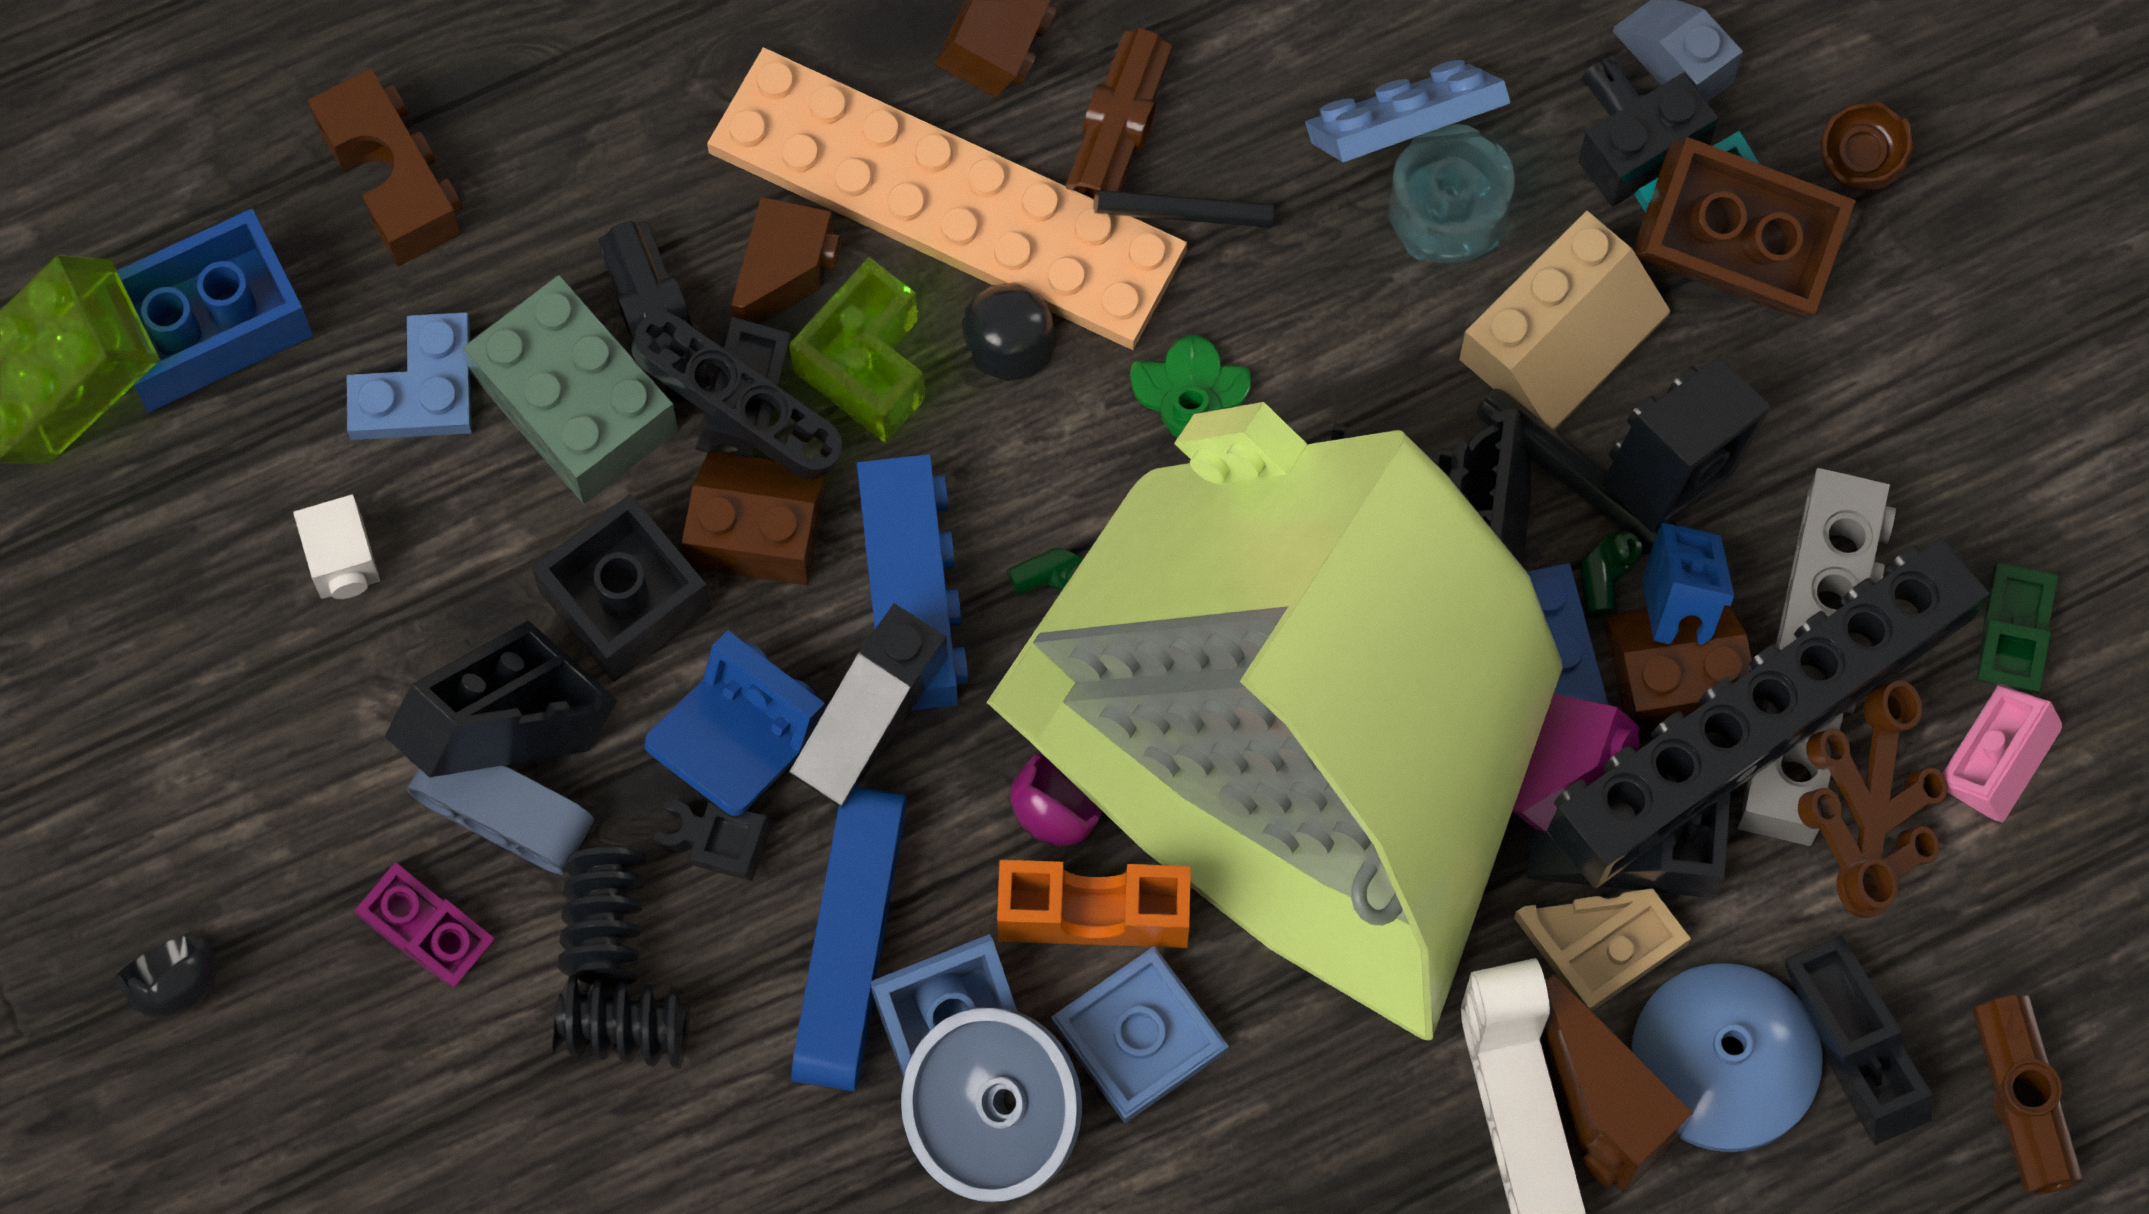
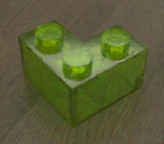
M868 257L790 342L793 371L885 443L925 400L923 372L893 350L898 342L918 322L916 293Z

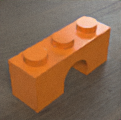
M1000 860L997 911L998 942L1187 948L1191 866L1127 864V871L1117 876L1086 877L1067 872L1063 868V862Z

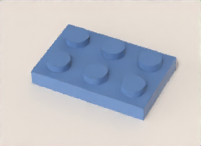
M1454 60L1435 66L1430 70V78L1410 84L1408 79L1383 84L1375 89L1376 97L1356 104L1354 99H1342L1329 103L1320 108L1321 116L1307 120L1305 124L1311 144L1341 162H1346L1510 104V99L1504 80L1471 64L1465 65L1464 60Z

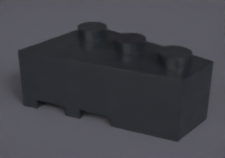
M528 620L411 684L384 737L431 778L590 751L618 700Z

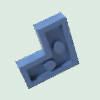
M467 312L407 316V372L347 375V432L351 440L472 433L471 373L463 351V347L470 342V320Z

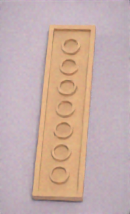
M764 47L707 143L709 154L991 285L1015 282L1039 293L1046 301L1052 313L1131 350H1134L1187 252L1186 241L1131 216L1095 214L1093 207L1094 199L1075 190L1066 189V186Z

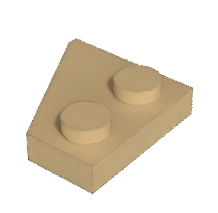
M1654 889L1624 892L1619 897L1610 899L1600 896L1574 899L1572 904L1537 909L1536 905H1529L1516 911L1514 917L1562 983L1591 1012L1687 947L1691 940Z

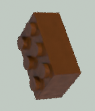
M1685 137L1670 143L1633 251L1639 260L1795 318L1812 316L1816 314L1856 200Z

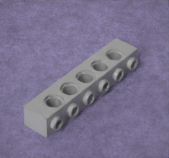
M1817 468L1807 493L1776 645L1781 650L1797 639L1794 636L1795 631L1811 616L1819 611H1824L1827 616H1830L1837 611L1824 606L1817 596L1818 593L1830 591L1843 598L1854 586L1864 579L1870 578L1874 583H1877L1883 578L1885 564L1874 562L1878 542L1888 544L1894 524L1896 508L1886 506L1890 484ZM1837 535L1845 536L1855 543L1858 551L1852 553L1841 552L1833 547L1829 538ZM1856 632L1849 633L1854 642L1868 647L1869 639ZM1809 665L1801 666L1805 674L1810 678L1826 680L1819 669ZM1764 699L1762 711L1768 714H1778L1777 708L1771 702ZM1856 704L1844 712L1853 714ZM1843 713L1815 733L1828 729L1840 730ZM1844 734V735L1847 737L1848 741H1849V740H1850V735ZM1809 737L1747 781L1737 829L1807 846L1812 845L1820 828L1811 829L1804 825L1798 814V801L1806 792L1828 788L1831 773L1829 769L1821 770L1816 768L1809 761L1806 752ZM1825 742L1826 752L1831 757L1830 746ZM1786 762L1800 763L1810 772L1811 780L1795 782L1784 774L1781 765ZM1817 800V810L1822 816V806Z

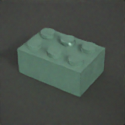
M559 275L463 347L471 376L583 504L679 431L673 403Z

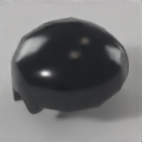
M1015 282L993 285L971 299L964 310L965 317L962 319V329L965 342L977 368L981 372L1009 381L1030 377L1049 363L1056 345V330L1051 311L1039 293Z
M186 933L163 943L125 966L116 974L115 981L136 1011L153 1018L178 1017L196 1008L214 987L218 962L203 937L196 939L193 934Z

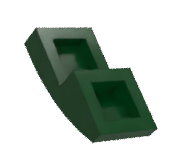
M2002 563L1994 565L1983 625L1976 681L2034 693L2040 692L2051 631H2048L2058 580L2057 574Z

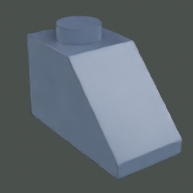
M1650 0L1615 25L1613 33L1661 86L1684 72L1704 100L1709 102L1735 81L1743 51L1703 8L1679 0Z

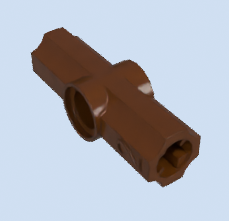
M1142 28L1134 31H1124L1114 60L1111 62L1104 85H1097L1089 103L1083 125L1084 138L1066 182V189L1075 190L1094 199L1096 190H1121L1127 178L1135 151L1140 153L1148 138L1156 110V101L1154 100L1172 56V45L1164 41L1159 34Z
M2029 995L2006 996L1976 1006L1973 1010V1016L1995 1088L1992 1097L1993 1109L2006 1126L2025 1195L2052 1193L2079 1184L2082 1181V1175L2060 1104L2062 1094L2061 1080L2057 1072L2048 1063ZM2024 1082L2032 1085L2041 1097V1106L2028 1107L2022 1105L2013 1093V1084Z

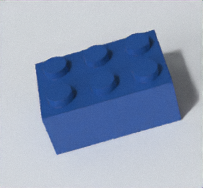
M252 208L85 285L147 413L313 336L303 308Z

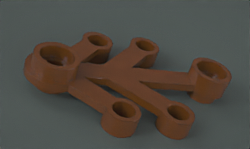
M1901 680L1879 686L1865 700L1864 716L1868 724L1873 728L1866 785L1850 756L1849 741L1840 730L1828 729L1814 733L1809 737L1806 745L1807 756L1812 765L1821 770L1829 769L1859 827L1858 842L1856 844L1840 816L1842 812L1841 802L1837 794L1831 789L1821 788L1804 793L1798 801V814L1801 821L1807 827L1821 829L1840 866L1837 876L1839 898L1844 907L1851 914L1859 918H1871L1882 914L1896 898L1898 891L1897 879L1915 866L1933 862L1939 854V841L1936 834L1930 828L1920 826L1902 831L1897 837L1896 849L1882 858L1886 833L1920 809L1941 803L1947 794V783L1943 774L1936 768L1928 767L1909 773L1904 781V789L1890 798L1899 732L1915 727L1922 714V703L1919 694L1911 684ZM1825 742L1830 746L1831 757L1826 752ZM1923 780L1927 784L1928 795L1924 791ZM1817 800L1822 806V816L1817 810ZM1915 839L1920 845V854L1916 850Z

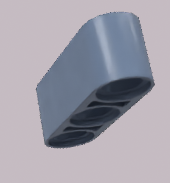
M504 765L431 778L421 769H418L406 790L415 800L434 812L557 875L564 874L567 858L577 852L595 821L593 816L578 804Z

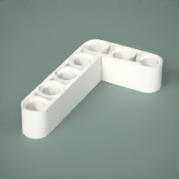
M1536 958L1471 972L1461 1004L1463 1030L1510 1213L1586 1214L1540 1043V1037L1547 1022L1550 1007L1544 975Z

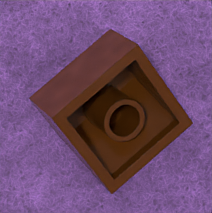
M708 451L692 487L682 538L685 559L693 569L808 586L829 473L818 479H804L793 474L774 460Z
M1724 605L1714 635L1703 645L1698 644L1696 636L1697 628L1701 625L1702 620L1694 615L1681 619L1678 625L1679 632L1671 644L1653 641L1647 609L1604 616L1603 621L1622 710L1624 714L1640 727L1639 733L1654 731L1661 722L1677 711H1681L1685 717L1702 706L1699 702L1700 698L1717 682L1728 677L1735 683L1749 673L1747 666L1752 661L1747 635L1731 606Z

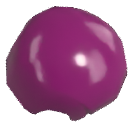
M1043 754L1033 755L1015 776L1011 785L1010 802L1020 825L1035 839L1057 847L1075 845L1082 842L1094 830L1103 813L1095 803Z

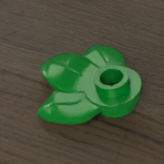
M1193 334L1182 337L1173 344L1167 352L1166 363L1142 360L1133 362L1130 370V382L1138 402L1149 409L1161 412V419L1173 436L1178 438L1194 414L1241 406L1250 393L1251 375L1250 370L1246 367H1221L1219 354L1214 345L1206 338Z

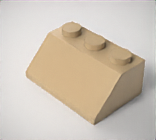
M1586 211L1465 331L1459 360L1493 389H1501L1556 431L1669 317L1671 311L1633 249L1591 213Z

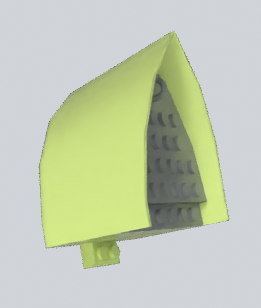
M1264 402L1194 414L1174 443L1191 459L1190 463L1156 468L1149 471L1136 482L987 703L1028 739L1147 854L1162 865L1191 866L1190 887L1266 947L1415 1036L1424 1040H1432L1561 674V657L1531 579L1525 569L1451 479L1403 431L1395 430L1307 444Z

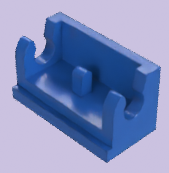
M1661 522L1642 577L1653 641L1671 644L1679 632L1678 625L1681 619L1694 615L1702 620L1701 625L1697 628L1696 636L1698 644L1703 645L1714 635L1724 605L1731 606L1734 598L1721 535Z

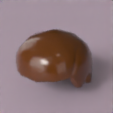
M1883 102L1848 105L1830 117L1821 136L1820 146L1823 165L1828 173L1846 188L1854 191H1880L1902 176L1912 158L1913 136L1911 125L1906 117L1899 116Z

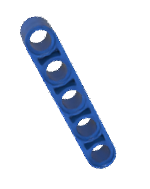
M857 787L844 807H838L792 1063V1082L856 1092L873 1003L870 981L877 979L905 821L906 794Z

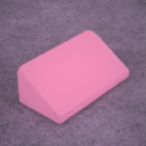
M1998 685L1942 773L1946 779L1947 792L1985 816L2003 823L2061 732L2062 722L2052 703L2009 687Z

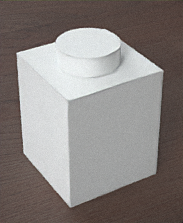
M353 494L293 512L311 577L321 599L330 596L335 599L351 598L363 593L368 588L367 585L380 582L362 515Z

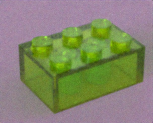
M57 255L0 310V463L50 464L160 361L111 259Z

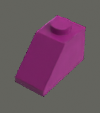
M1554 693L1512 811L1534 829L1546 832L1557 810V807L1554 805L1556 798L1581 779L1590 785L1605 774L1603 771L1604 765L1625 747L1632 745L1638 751L1640 727L1618 707Z

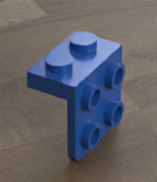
M727 630L712 645L704 678L647 733L644 748L652 757L727 814L739 816L796 761L819 722L825 703L816 696L806 683L792 679L768 661L766 655L758 647L751 643H744Z

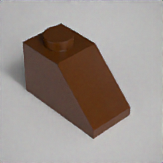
M764 197L760 198L731 304L734 318L761 324L820 290L825 269L835 270L841 248V235L833 233L831 211Z

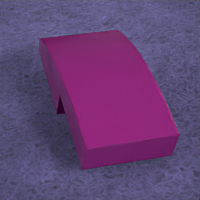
M396 862L354 911L357 917L453 989L495 939L447 899L441 900Z

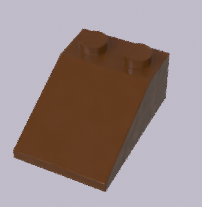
M1553 975L1545 982L1550 1011L1540 1038L1577 1147L1585 1155L1581 1159L1582 1164L1600 1184L1609 1187L1613 1183L1624 1194L1678 1143L1693 1112Z

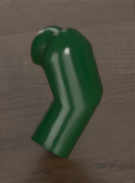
M1629 531L1611 533L1604 537L1583 558L1581 562V578L1587 617L1601 619L1605 615L1617 613L1614 583L1640 558L1642 553L1641 542L1634 533Z
M1053 548L1006 569V572L1018 597L1044 585L1062 592L1084 557L1063 548Z

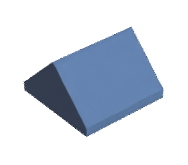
M990 934L870 981L874 1006L903 1076H905L911 1056L922 1039L931 1029L950 1016L963 1011L986 1007L1017 1011Z

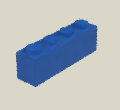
M930 454L857 462L875 629L893 603L945 635L947 637L948 658L911 711L958 706L957 685L968 684L965 648H952L950 627L962 626L958 589H945L943 569L955 568L951 531L939 532L937 512L948 511L945 475H932Z

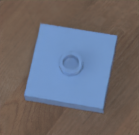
M1155 946L1051 1017V1023L1124 1124L1225 1055L1229 1049L1227 1043Z

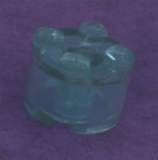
M1450 124L1413 138L1412 143L1400 154L1395 164L1389 200V216L1393 229L1412 257L1418 260H1431L1439 263H1461L1488 253L1497 246L1507 223L1515 180L1513 166L1506 151L1497 142L1495 146L1489 140L1480 136L1479 130L1462 124Z

